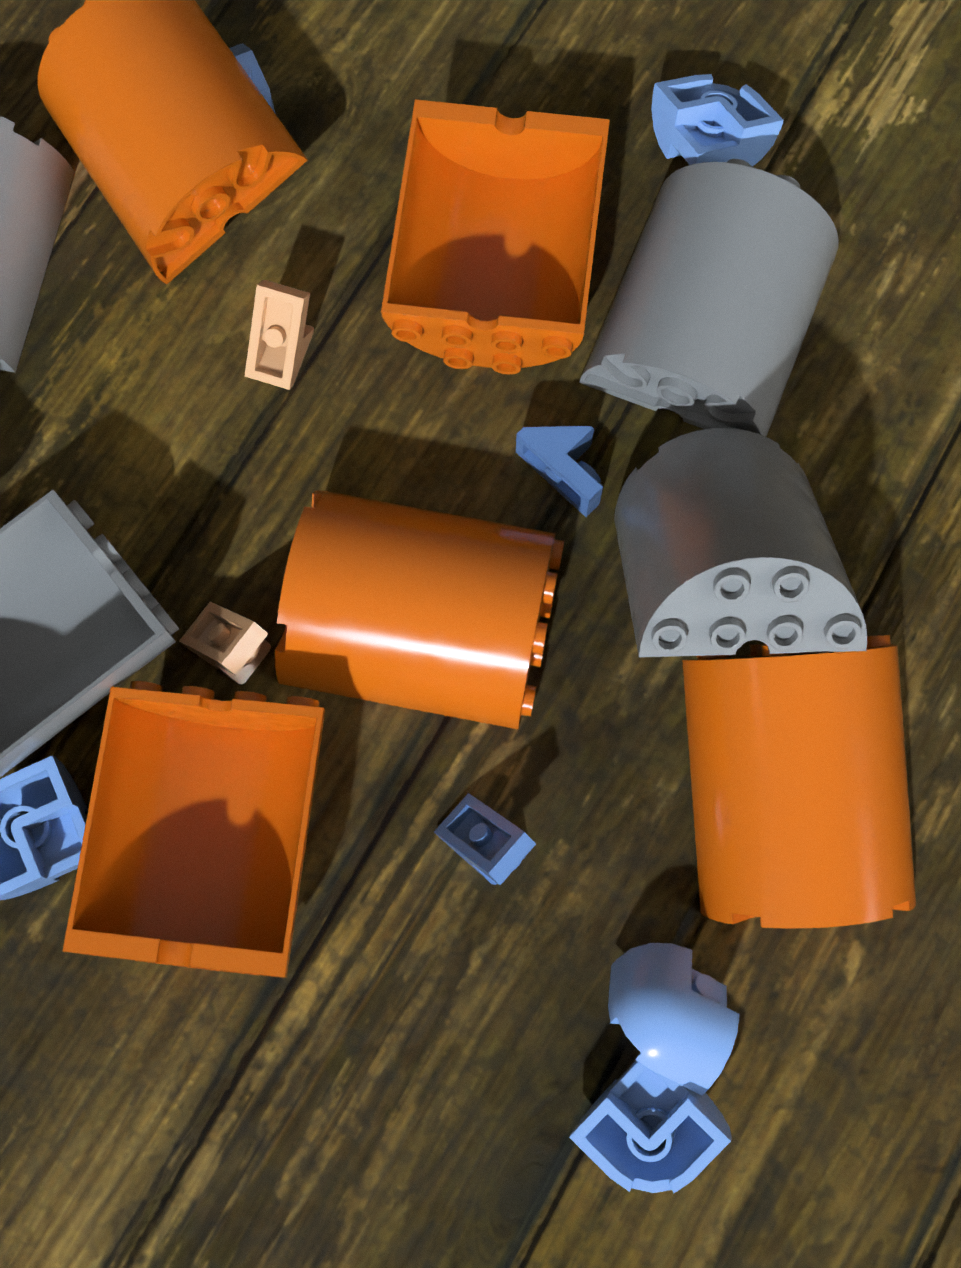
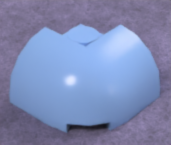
M712 74L693 75L654 84L651 107L653 129L658 145L667 159L682 156L689 165L741 159L754 166L774 145L782 128L784 120L759 93L747 84L742 86L739 91L727 85L713 83Z
M53 755L0 779V900L18 897L59 881L58 877L78 868L87 820L85 812L88 811V808L72 776L63 763Z
M648 943L631 948L611 965L608 998L610 1023L619 1024L625 1036L640 1051L635 1060L654 1073L703 1095L721 1074L731 1055L738 1033L740 1014L727 1008V986L709 975L692 969V950L672 943Z
M635 1061L618 1080L615 1079L578 1122L569 1138L611 1180L630 1192L631 1188L650 1193L669 1190L675 1193L692 1182L731 1142L732 1136L724 1116L706 1093L700 1095L654 1073L638 1061Z

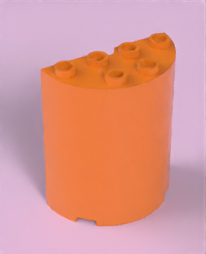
M85 0L83 6L75 11L61 26L54 29L49 36V44L44 51L38 71L37 85L41 101L156 276L165 284L171 282L226 233L224 226L231 217L239 213L248 214L308 161L195 0Z
M415 99L381 308L382 317L387 326L392 330L391 334L394 338L407 342L426 353L443 358L444 364L451 368L489 367L498 373L507 375L517 374L521 371V368L544 365L571 356V353L582 342L585 330L610 119L527 111L520 118H509L500 114L498 108Z
M316 490L312 493L311 507L305 506L299 519L282 584L277 623L284 624L286 627L275 649V670L278 683L519 729L521 715L531 717L537 686L527 685L530 667H541L548 623L539 622L540 617L550 619L558 573L549 572V569L559 571L564 541L555 539L556 533Z
M890 635L867 636V651L770 654L768 646L764 643L750 645V655L697 656V659L682 660L701 914L709 919L727 924H736L750 918L760 917L761 928L795 929L871 923L893 918V910L911 911L916 906L898 645H891Z
M131 681L130 688L111 687L63 952L287 978L325 717L324 707H319L320 702L318 700L299 696L288 697L287 704L266 702L267 696L248 691L235 692L234 699L231 701H221L214 699L215 692L207 688L184 686L182 694L162 692L163 686L145 681Z

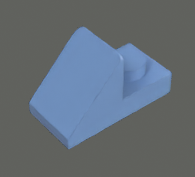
M592 426L523 427L516 434V453L579 512L587 517L600 504L603 486L600 485L601 479L591 466L583 461L579 463L575 461L591 446L594 428Z
M469 793L434 831L441 840L493 885H501L536 845L523 830Z

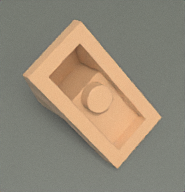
M262 280L257 284L245 377L288 390L293 387L314 333V327L306 325L310 298L309 292L268 280Z
M212 602L208 603L179 640L185 647L241 685L246 683L271 649L270 644L265 640L268 633L257 623Z

